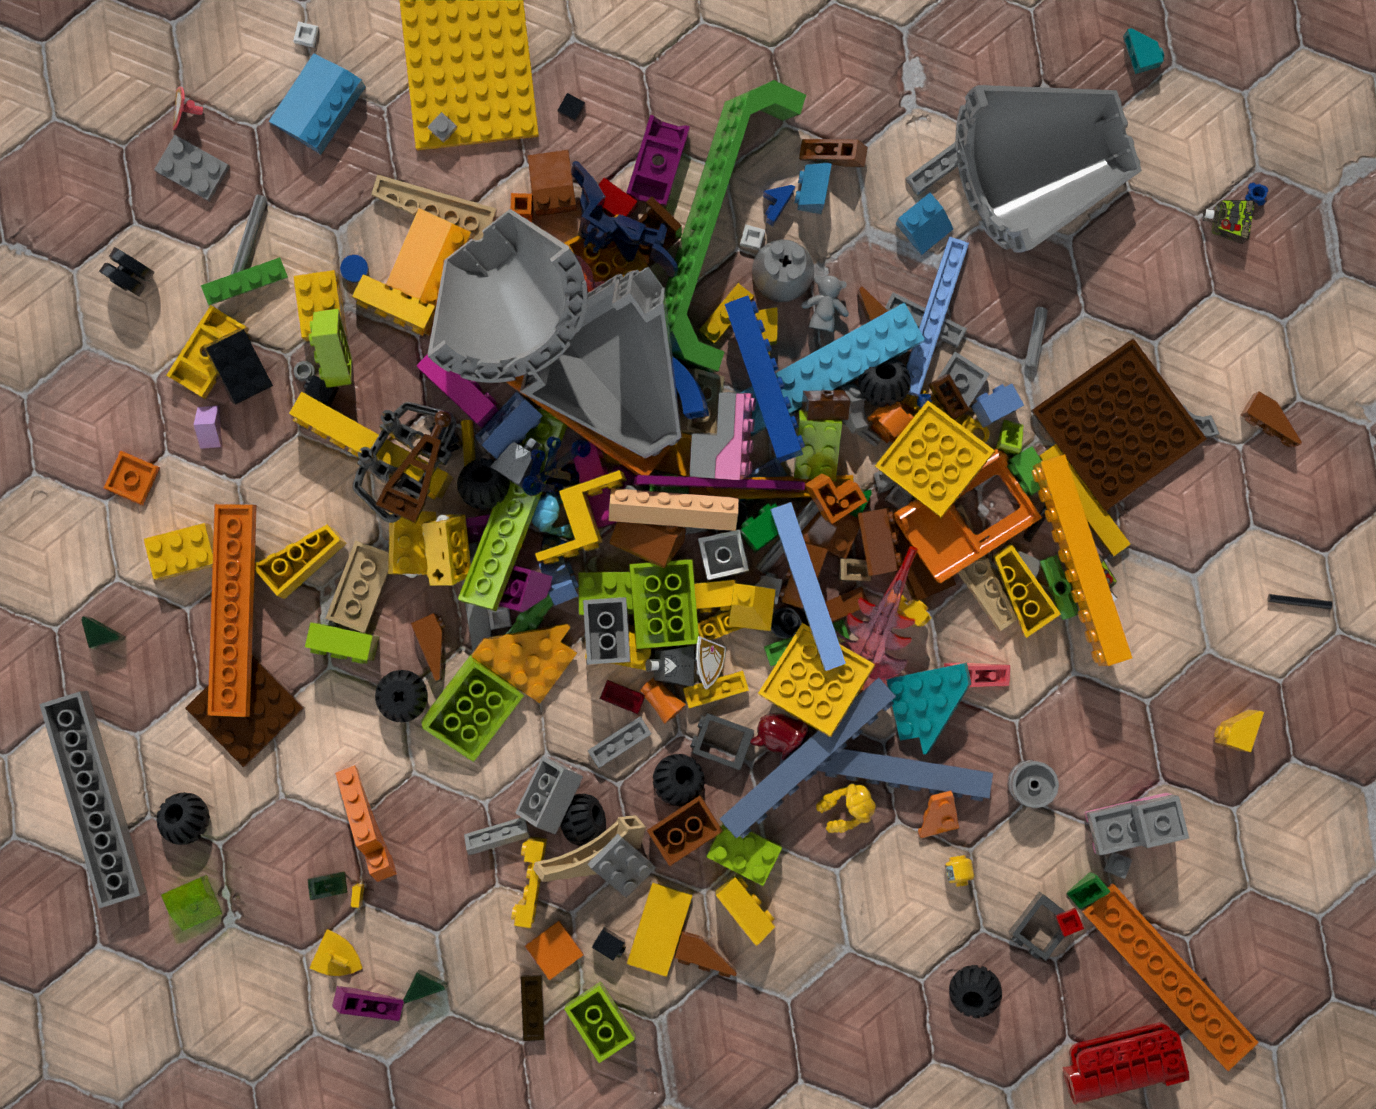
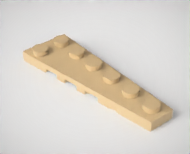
M377 175L372 191L373 197L413 216L416 215L418 208L464 228L476 234L474 240L482 239V230L494 222L497 209L381 175Z
M960 505L956 509L973 532L968 516L962 505ZM984 555L957 573L1000 632L1016 621L1017 617L1005 593L1002 591L998 578L995 577L990 567L991 564L988 558L986 559Z

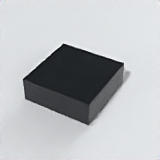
M567 93L557 112L576 122L586 104L584 101Z

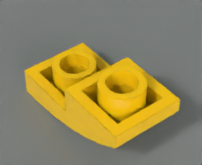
M730 611L698 623L699 636L710 641L742 628L729 626Z

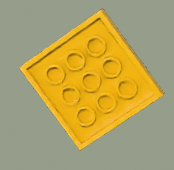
M927 401L877 462L875 467L942 518L992 457L995 450L930 401Z
M802 623L761 687L758 695L825 735L832 737L875 668V664L840 645L846 664L825 671L811 628Z

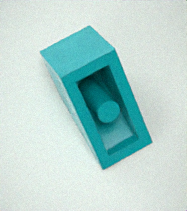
M1133 28L1125 32L1123 38L1135 74L1159 68L1164 61V51L1161 47L1159 48L1158 42Z

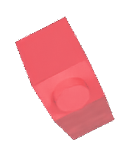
M962 662L944 663V667L961 664ZM967 663L971 679L970 687L1009 686L1010 665Z

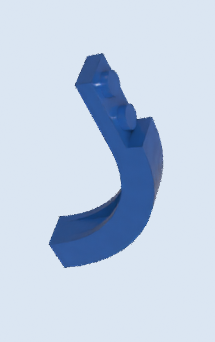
M673 357L676 388L682 401L683 414L688 419L709 416L707 403L699 384L689 371Z

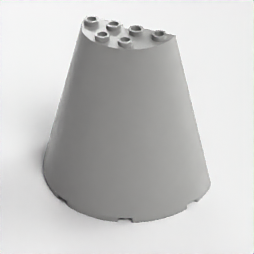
M978 85L973 87L965 96L966 104L960 106L956 123L955 145L956 151L960 150L962 162L958 163V170L962 186L972 211L977 210L982 218V221H979L981 227L994 242L1006 250L1011 248L1013 252H1025L1033 249L1142 171L1140 160L1135 151L1134 140L1126 134L1128 121L1124 115L1122 102L1117 90Z
M509 209L482 230V239L469 240L444 260L428 357L444 370L452 371L461 375V378L486 383L516 380L515 377L527 373L530 376L546 368L571 345L570 341L576 332H579L586 313L587 285L581 265L569 246Z

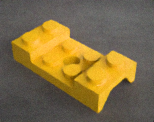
M210 305L166 376L206 399L216 384L215 379L218 375L209 358L202 355L203 346L239 328L244 329L246 334L250 329Z
M530 836L522 845L521 856H525L524 862H530L526 878H529L530 881L524 888L523 899L518 904H515L512 909L511 919L515 920L514 926L531 928L532 923L535 921L541 879L533 870L535 862L544 860L547 843L545 838Z

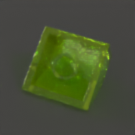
M207 875L161 894L169 915L182 931L222 914Z

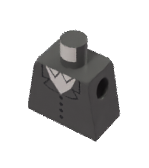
M532 438L528 440L524 447L513 442L496 459L491 468L528 492L542 465V461L534 455L540 444Z
M679 646L655 651L654 659L646 661V671L654 672L655 681L678 686H694V646Z

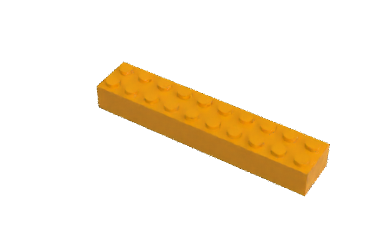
M1060 455L1039 462L1033 466L1032 476L1040 487V490H1038L1041 502H1045L1047 508L1045 510L1046 519L1053 526L1051 531L1055 543L1058 542L1060 548L1058 555L1061 562L1065 563L1067 569L1065 576L1068 583L1071 582L1073 591H1071L1072 598L1075 603L1078 602L1080 611H1078L1079 619L1082 623H1085L1087 629L1085 637L1087 642L1092 645L1093 651H1091L1093 661L1098 663V666H1110L1132 659L1066 455Z

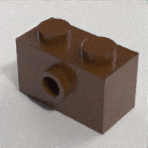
M844 390L803 391L801 411L807 420H848L850 399Z

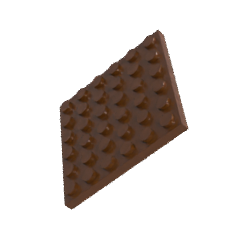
M1134 338L1031 410L1054 444L1058 446L1063 455H1066V459L1104 511L1110 509L1207 440Z

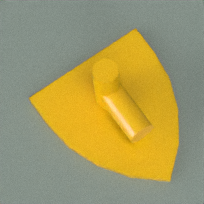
M328 929L309 967L316 972L328 976H343L363 969L354 947L345 938Z

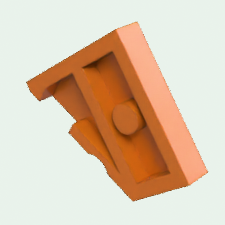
M952 791L930 796L928 808L923 815V825L918 829L920 838L959 829Z

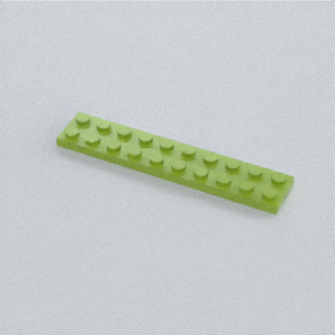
M535 408L542 415L540 418L541 422L534 429L531 428L526 433L527 436L524 441L518 444L524 447L530 438L540 444L534 454L542 461L540 470L528 492L510 481L509 491L501 503L497 502L496 506L493 507L459 594L458 600L492 611H497L567 429V425L546 410Z

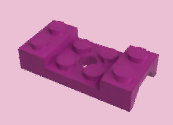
M650 115L626 192L629 196L645 203L652 196L665 209L667 208L677 169L689 136L690 126L672 125ZM655 156H661L664 159V163L656 166L652 160Z

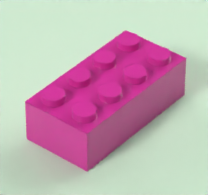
M428 354L417 364L418 369L481 428L499 411L496 407L498 404L496 400L487 392L483 394L481 392L483 389L476 381L461 378V375L444 370L428 357Z

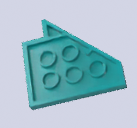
M967 662L886 679L888 688L896 696L892 700L894 702L892 707L900 741L919 737L923 755L931 751L971 685Z

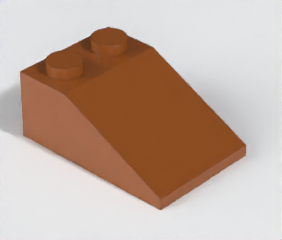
M562 150L528 155L536 216L577 211L569 151Z
M802 499L796 513V518L809 504L811 499ZM818 511L801 533L805 543L828 549V554L840 559H846L860 528V522L858 518L847 514L831 524L824 520L820 511Z

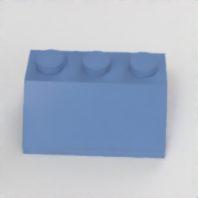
M516 391L474 437L497 459L511 443L520 444L527 436L526 433L531 428L534 429L539 425L542 415Z

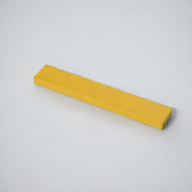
M1054 444L1039 455L1041 461L1063 455V453ZM1067 460L1087 522L1111 556L1114 557L1128 547L1130 542L1107 511L1103 510Z

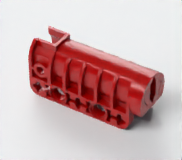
M1162 1022L1076 1043L1069 1050L1072 1065L1062 1068L1070 1097L1075 1105L1159 1083L1170 1086L1190 1080L1179 1034ZM1138 1033H1145L1144 1035L1136 1036ZM1098 1043H1104V1045L1096 1046ZM1080 1048L1082 1051L1077 1056H1074L1077 1053V1049Z

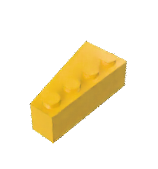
M364 274L362 275L352 295L357 301L356 305L366 310L370 307L375 310L374 313L382 318L389 316L394 319L393 322L401 327H405V325L412 327L411 331L420 336L424 334L430 336L435 316V306L428 304L426 307V304L415 297L409 299L407 298L408 295L394 288L391 290L388 285Z
M326 524L304 536L303 539L285 546L286 548L277 553H272L260 562H256L255 571L276 596L285 599L347 543L333 527Z
M1009 544L993 555L1025 638L1061 615L1013 545Z

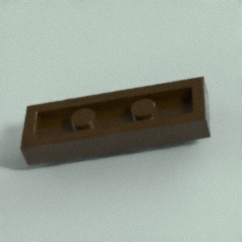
M522 975L520 979L523 1041L545 1040L542 975Z

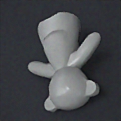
M816 276L814 281L818 284L820 295L804 301L801 305L803 309L817 305L808 328L834 332V308L844 317L849 315L846 307L836 298L841 289L846 287V282L840 281L834 276Z

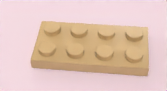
M355 540L325 619L362 633L367 632L388 576V552Z

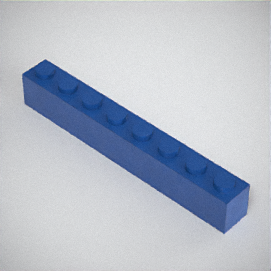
M745 296L726 303L725 307L779 463L801 456L803 455L802 448L805 447L802 436H797L795 428H798L795 416H790L788 409L792 408L788 396H783L782 390L785 389L782 378H777L775 371L779 369L775 358H770L769 351H772L769 340H764L762 332H765L762 320H757L756 313H759L756 302H751L749 296Z

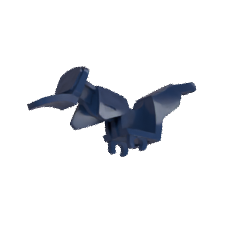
M574 161L571 174L582 188L579 204L583 215L581 216L578 236L585 239L584 247L586 248L589 243H592L596 246L593 248V253H597L600 249L607 248L614 240L625 260L632 262L639 245L643 244L652 248L649 259L658 263L671 278L677 276V263L663 248L667 231L666 224L662 223L660 229L656 230L647 228L646 225L620 214L617 217L605 215L602 210L605 195L594 177L588 173L580 162Z

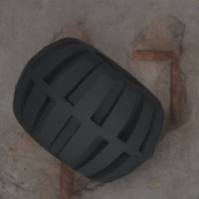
M893 358L875 367L866 369L859 376L858 384L862 396L874 406L885 407L886 404L891 406L896 404L897 401L901 402L906 398L911 387V378L906 366L898 359Z
M480 458L481 460L478 461L476 459L468 463L460 471L457 481L458 492L463 501L476 509L480 507L481 510L486 509V507L491 509L496 506L497 502L501 503L509 491L510 481L507 477L491 468V465L495 462L494 460L489 459L487 461L486 458Z
M396 670L388 673L380 680L375 692V701L379 711L384 717L394 722L414 720L423 712L428 700V691L424 681L417 674L408 670ZM397 692H398V693H401V692L404 693V695H403L404 701H403V700H399V701H398V700L396 699V698L398 697L397 694H396Z
M673 754L663 758L658 763L653 773V786L656 788L657 791L655 792L658 797H661V800L673 806H684L701 794L705 783L704 773L701 772L700 769L702 768L700 765L695 763L696 760L684 754Z
M177 793L168 797L165 803H162L159 807L161 808L160 811L157 812V828L163 838L172 844L187 845L201 838V834L203 835L206 832L205 828L209 825L210 815L207 805L199 796L192 793Z
M575 794L566 811L560 827L570 843L583 846L606 830L605 812L599 800L592 795Z
M971 965L961 968L952 977L949 985V996L952 1004L960 1013L964 1012V1015L967 1017L971 1015L973 1018H980L990 1015L997 1009L1002 999V987L999 979L991 970L987 971L986 967L981 966L979 968L978 965Z

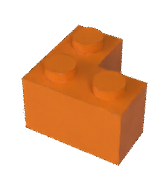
M820 474L805 484L822 517L831 524L867 502L859 485L851 480L836 488L830 477Z

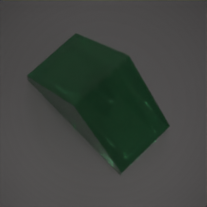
M83 616L81 619L89 648H99L123 641L126 637L90 616Z
M345 872L314 875L307 879L310 900L348 893Z
M419 969L403 999L404 1004L443 991L447 988V983Z

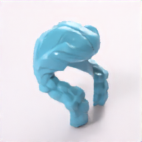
M550 491L540 496L532 517V523L539 528L540 532H547L558 537L572 538L574 534L570 524H565L563 527L558 528L552 525L558 518L559 504H562L563 501L561 496H556Z

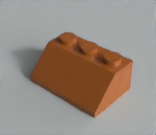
M890 508L858 513L869 576L897 571L903 563L901 553L897 552L896 545L899 544L897 532H894L893 529L895 519L893 516L894 512H890Z
M617 522L609 544L665 569L685 542L686 527Z
M805 543L818 579L828 549ZM789 567L786 577L789 578L786 586L782 585L779 597L782 598L781 603L804 611Z
M698 796L649 828L647 832L670 867L722 833L723 830L702 796Z

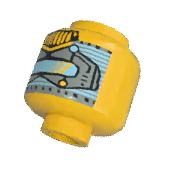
M966 855L950 857L949 861L945 864L947 880L949 883H955L956 887L969 885L968 881L974 879L972 860L966 858Z

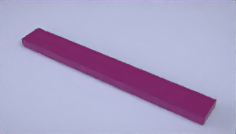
M637 475L634 478V486L795 492L805 490V482L731 480Z

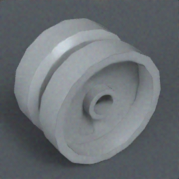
M1026 760L1021 761L1012 768L1008 776L1007 785L1009 793L1014 800L1027 807L1040 808L1045 807L1054 800L1058 793L1059 782L1056 773L1051 767L1042 762ZM1033 780H1035V781H1034V785H1035L1034 788L1031 787V782H1032Z

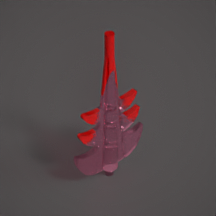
M914 546L909 547L899 571L879 605L871 604L862 597L858 599L862 613L870 620L862 621L851 613L847 614L849 629L859 639L856 641L850 640L835 631L840 645L875 664V668L869 676L872 679L880 678L885 680L893 678L906 667L908 662L906 659H897L888 655L886 650H900L912 641L911 637H902L892 632V628L905 629L915 623V619L897 614L909 569L918 550Z

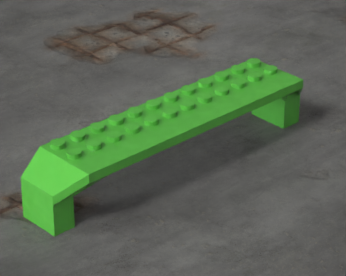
M775 80L724 103L674 259L678 266V274L673 278L669 276L665 287L672 356L682 365L689 368H697L707 372H718L724 355V351L698 341L687 316V311L750 115L760 110L784 121L801 114L806 94Z

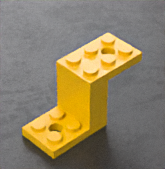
M619 470L559 491L575 540L535 553L538 562L550 565L558 562V557L570 558L579 555V550L591 551L599 548L598 544L603 541L587 494L592 497L603 493L602 489L622 487V482L626 481L622 471Z

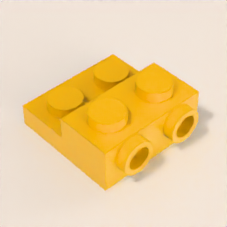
M893 591L883 598L899 615L915 619L912 627L925 626L932 618L927 612L928 607L920 600H912L906 604L907 599L902 595L900 600V592L896 593Z

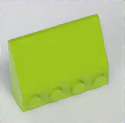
M692 559L670 561L665 569L653 563L629 564L636 649L697 644L699 632Z
M470 655L421 719L422 728L474 762L524 697V694Z

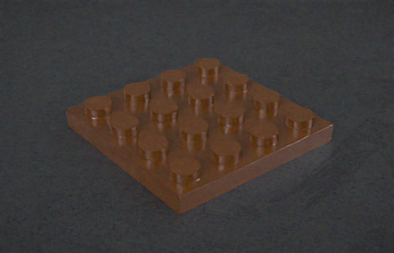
M253 655L251 663L250 717L208 715V686L185 707L243 768L305 708Z

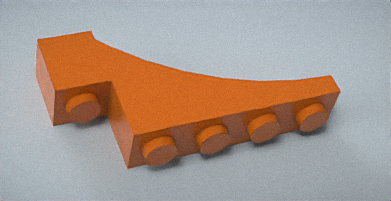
M354 765L336 772V778L355 845L365 856L369 874L377 882L396 875L397 872L392 855L374 818L358 768Z

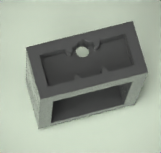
M706 713V716L701 715L697 726L701 728L698 736L694 735L690 745L691 748H694L692 753L741 770L755 730ZM710 720L744 732L734 761L700 750Z
M1038 892L1009 932L1014 935L1011 939L1022 947L1025 944L1030 948L1028 953L1037 960L1042 957L1046 961L1064 938L1061 930H1058L1043 951L1023 937L1020 932L1041 905H1044L1055 915L1065 911L1044 894Z

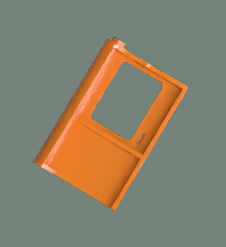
M995 449L992 457L959 496H963L989 478L998 475L1018 502V510L978 535L973 534L954 504L942 518L917 499L893 514L897 525L910 544L918 549L917 554L938 583L947 580L1042 519L1035 506L1008 469V457L1002 450Z

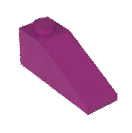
M337 986L332 1007L339 1014L399 1021L404 1000L362 989Z

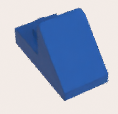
M788 185L763 192V197L775 204H770L765 213L767 215L766 223L771 226L775 224L793 195L795 186Z

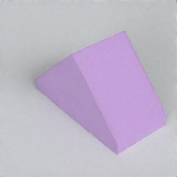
M219 406L197 407L194 429L201 449L222 447Z

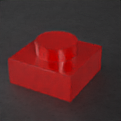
M1076 908L1055 915L1064 937L1084 929Z

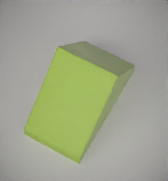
M1004 419L995 449L1002 450L1006 454L1013 456L1019 454L1022 448L1024 425Z

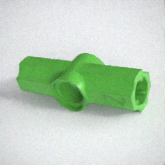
M1054 555L1039 561L1048 583V591L1053 596L1056 607L1061 613V620L1078 615V608L1071 594V584L1068 583L1058 556ZM1058 582H1061L1064 587L1061 593L1055 590V585Z
M547 594L546 598L526 611L521 612L516 618L517 621L506 634L537 629L544 620L543 617L554 605L550 595Z

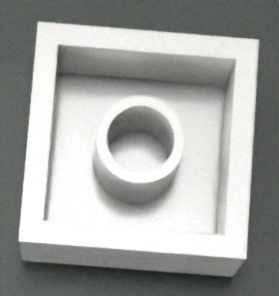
M740 530L698 539L707 581L749 571Z

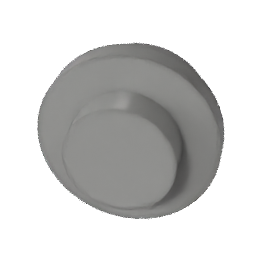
M301 361L294 367V375L299 381L306 382L308 378L311 379L315 375V368L310 362Z

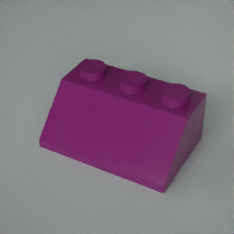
M514 566L499 606L520 612L526 611L547 597L551 589L553 576Z

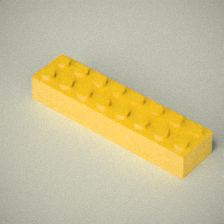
M303 392L300 393L289 412L294 417L292 421L306 429L311 426V431L324 439H327L329 436V441L342 449H345L347 446L349 448L348 452L358 457V451L361 453L360 449L362 447L371 449L379 434ZM386 439L376 456L379 460L399 468L410 452ZM418 456L416 458V460L421 461L427 465L429 463ZM410 466L405 473L419 482L424 471ZM437 467L431 480L430 492L427 496L433 500L436 497L442 499L453 477Z

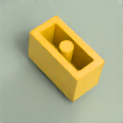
M735 580L694 584L696 609H699L700 613L712 612V608L720 607L721 611L731 610Z

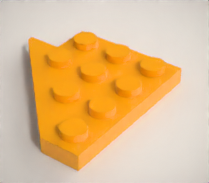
M564 624L483 638L471 657L538 703H541L577 652L561 641L571 628L570 625Z

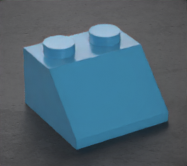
M831 163L805 165L804 171H800L798 183L802 184L801 191H796L794 202L798 204L797 210L822 214Z
M931 192L901 215L896 222L897 227L921 255L954 229L944 208Z

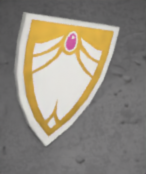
M698 636L697 652L694 653V661H697V675L700 676L704 688L708 689L720 675L724 664L726 647Z

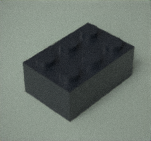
M239 328L203 346L233 404L236 405L273 386L244 329Z

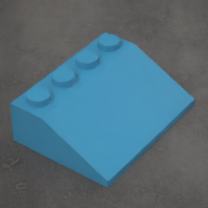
M313 53L270 118L269 123L321 155L366 86L362 79L348 70Z

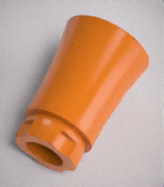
M654 677L640 689L645 695V699L652 705L664 724L673 719L686 706L662 682L655 681Z

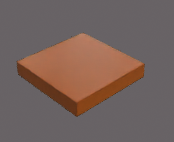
M120 450L103 489L144 505L160 467Z
M560 920L525 945L549 981L584 955Z

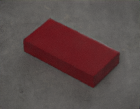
M607 679L599 699L638 715L645 695Z

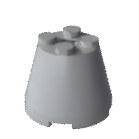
M781 239L766 244L759 250L753 261V281L762 295L772 301L790 302L797 299L809 289L814 277V264L809 252L802 245L791 240ZM784 259H788L786 267H782Z

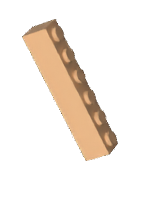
M611 488L609 521L736 531L739 498Z

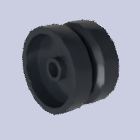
M114 247L109 257L119 266L116 268L110 263H104L99 272L123 290H129L133 294L140 296L145 287L135 277L137 276L144 281H150L155 272Z

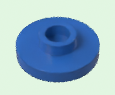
M359 255L347 256L340 266L342 276L352 283L359 282L363 274L367 276L369 270L366 260Z

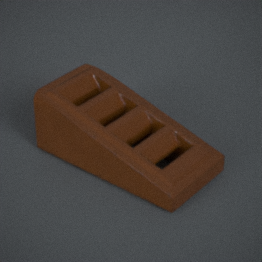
M945 374L928 385L946 414L955 420L970 410L950 374ZM945 383L947 386L940 390L939 386ZM950 390L951 393L944 397L943 394ZM955 397L956 400L951 404L947 403V401ZM960 404L961 408L952 412L951 409Z

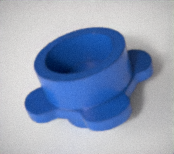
M1250 183L1245 200L1248 203L1253 201L1262 206L1266 202L1264 198L1267 196L1268 188L1261 184Z

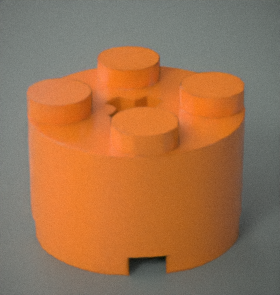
M897 401L896 404L891 406L886 404L885 407H878L867 420L868 422L872 421V430L881 436L885 443L889 441L894 443L914 416L909 413L907 414L902 409V404Z

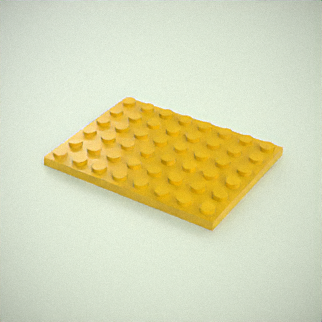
M399 0L415 147L417 151L539 137L524 0ZM441 112L457 126L456 131L444 143L428 129V126Z

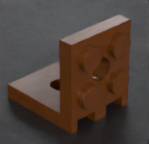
M651 196L646 201V213L638 222L646 225L647 228L659 230L661 224L665 223L667 231L663 248L668 251L681 238L682 225ZM640 244L638 250L647 266L651 268L656 263L649 259L652 248L643 247Z

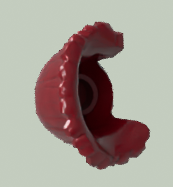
M780 713L764 715L760 718L757 727L758 736L751 739L750 744L760 747L765 746L770 751L781 753V759L784 761L789 753L802 743L810 725L800 719L795 720Z

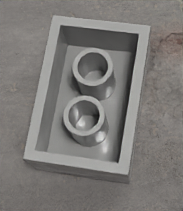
M627 598L583 600L587 665L631 662Z
M542 756L515 813L535 827L556 834L580 786L583 776L560 762Z

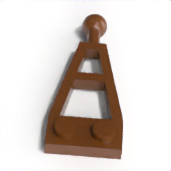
M447 411L436 413L434 417L435 426L431 434H424L386 483L376 502L377 507L416 524L426 503L442 442L438 438L443 428L451 423V415ZM427 443L433 445L428 465L416 460ZM410 466L426 472L418 500L393 489Z

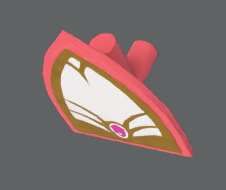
M179 86L176 90L174 131L179 125L182 112L202 115L203 107L195 106L193 100H188L184 104L185 95L182 86Z

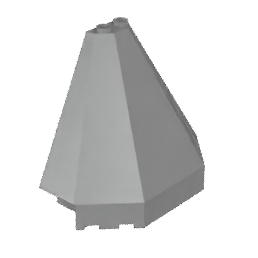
M649 267L640 272L639 270L628 272L624 277L622 274H618L587 293L585 317L579 332H576L570 341L571 345L546 368L530 376L528 373L525 374L520 392L632 452L648 458L651 455H658L668 445H675L681 438L665 288L662 287Z

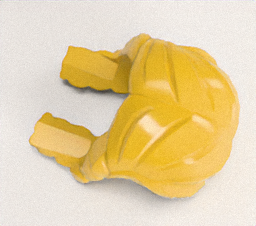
M850 784L847 787L834 790L830 794L827 793L821 801L817 802L816 810L823 813L834 807L841 796H846V806L849 813L854 816L851 821H844L842 819L829 821L826 827L828 833H844L860 823L870 822L876 805L865 786Z

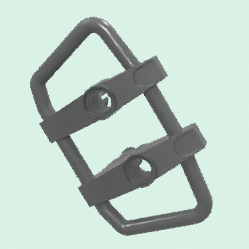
M412 402L403 403L394 412L385 410L382 412L384 416L381 415L383 424L379 426L382 431L371 449L362 447L360 449L361 453L358 451L360 460H358L357 464L360 467L355 475L353 490L383 521L393 523L401 517L395 514H388L384 509L376 506V501L361 487L365 473L368 471L384 483H387L398 469L379 460L376 456L387 437L391 436L413 450L415 447L413 446L414 442L424 436L422 432L416 431L400 422L399 418L408 410L435 417L437 412L444 410ZM450 412L448 413L451 415V423L447 426L441 439L442 443L434 472L439 464L446 466L452 456L451 452L447 450V446L455 431L457 421ZM427 443L419 455L430 459L433 445ZM424 472L419 482L404 473L393 489L412 498L419 499L426 472Z

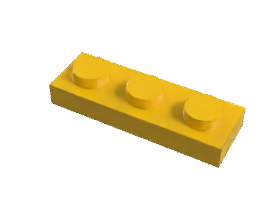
M738 283L699 329V332L715 345L731 325L725 304L745 296H749L750 300H752L754 295Z
M742 670L717 678L708 689L704 688L703 683L683 688L688 708H692L749 691Z

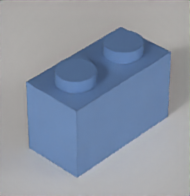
M1002 384L992 390L993 394L988 395L986 392L976 398L977 402L971 408L983 428L1024 406L1013 384L1006 387Z
M563 556L558 557L559 561L547 565L543 562L539 564L543 574L553 576L549 595L555 606L578 597L575 588L579 587L575 575H570L574 571L570 562H565Z

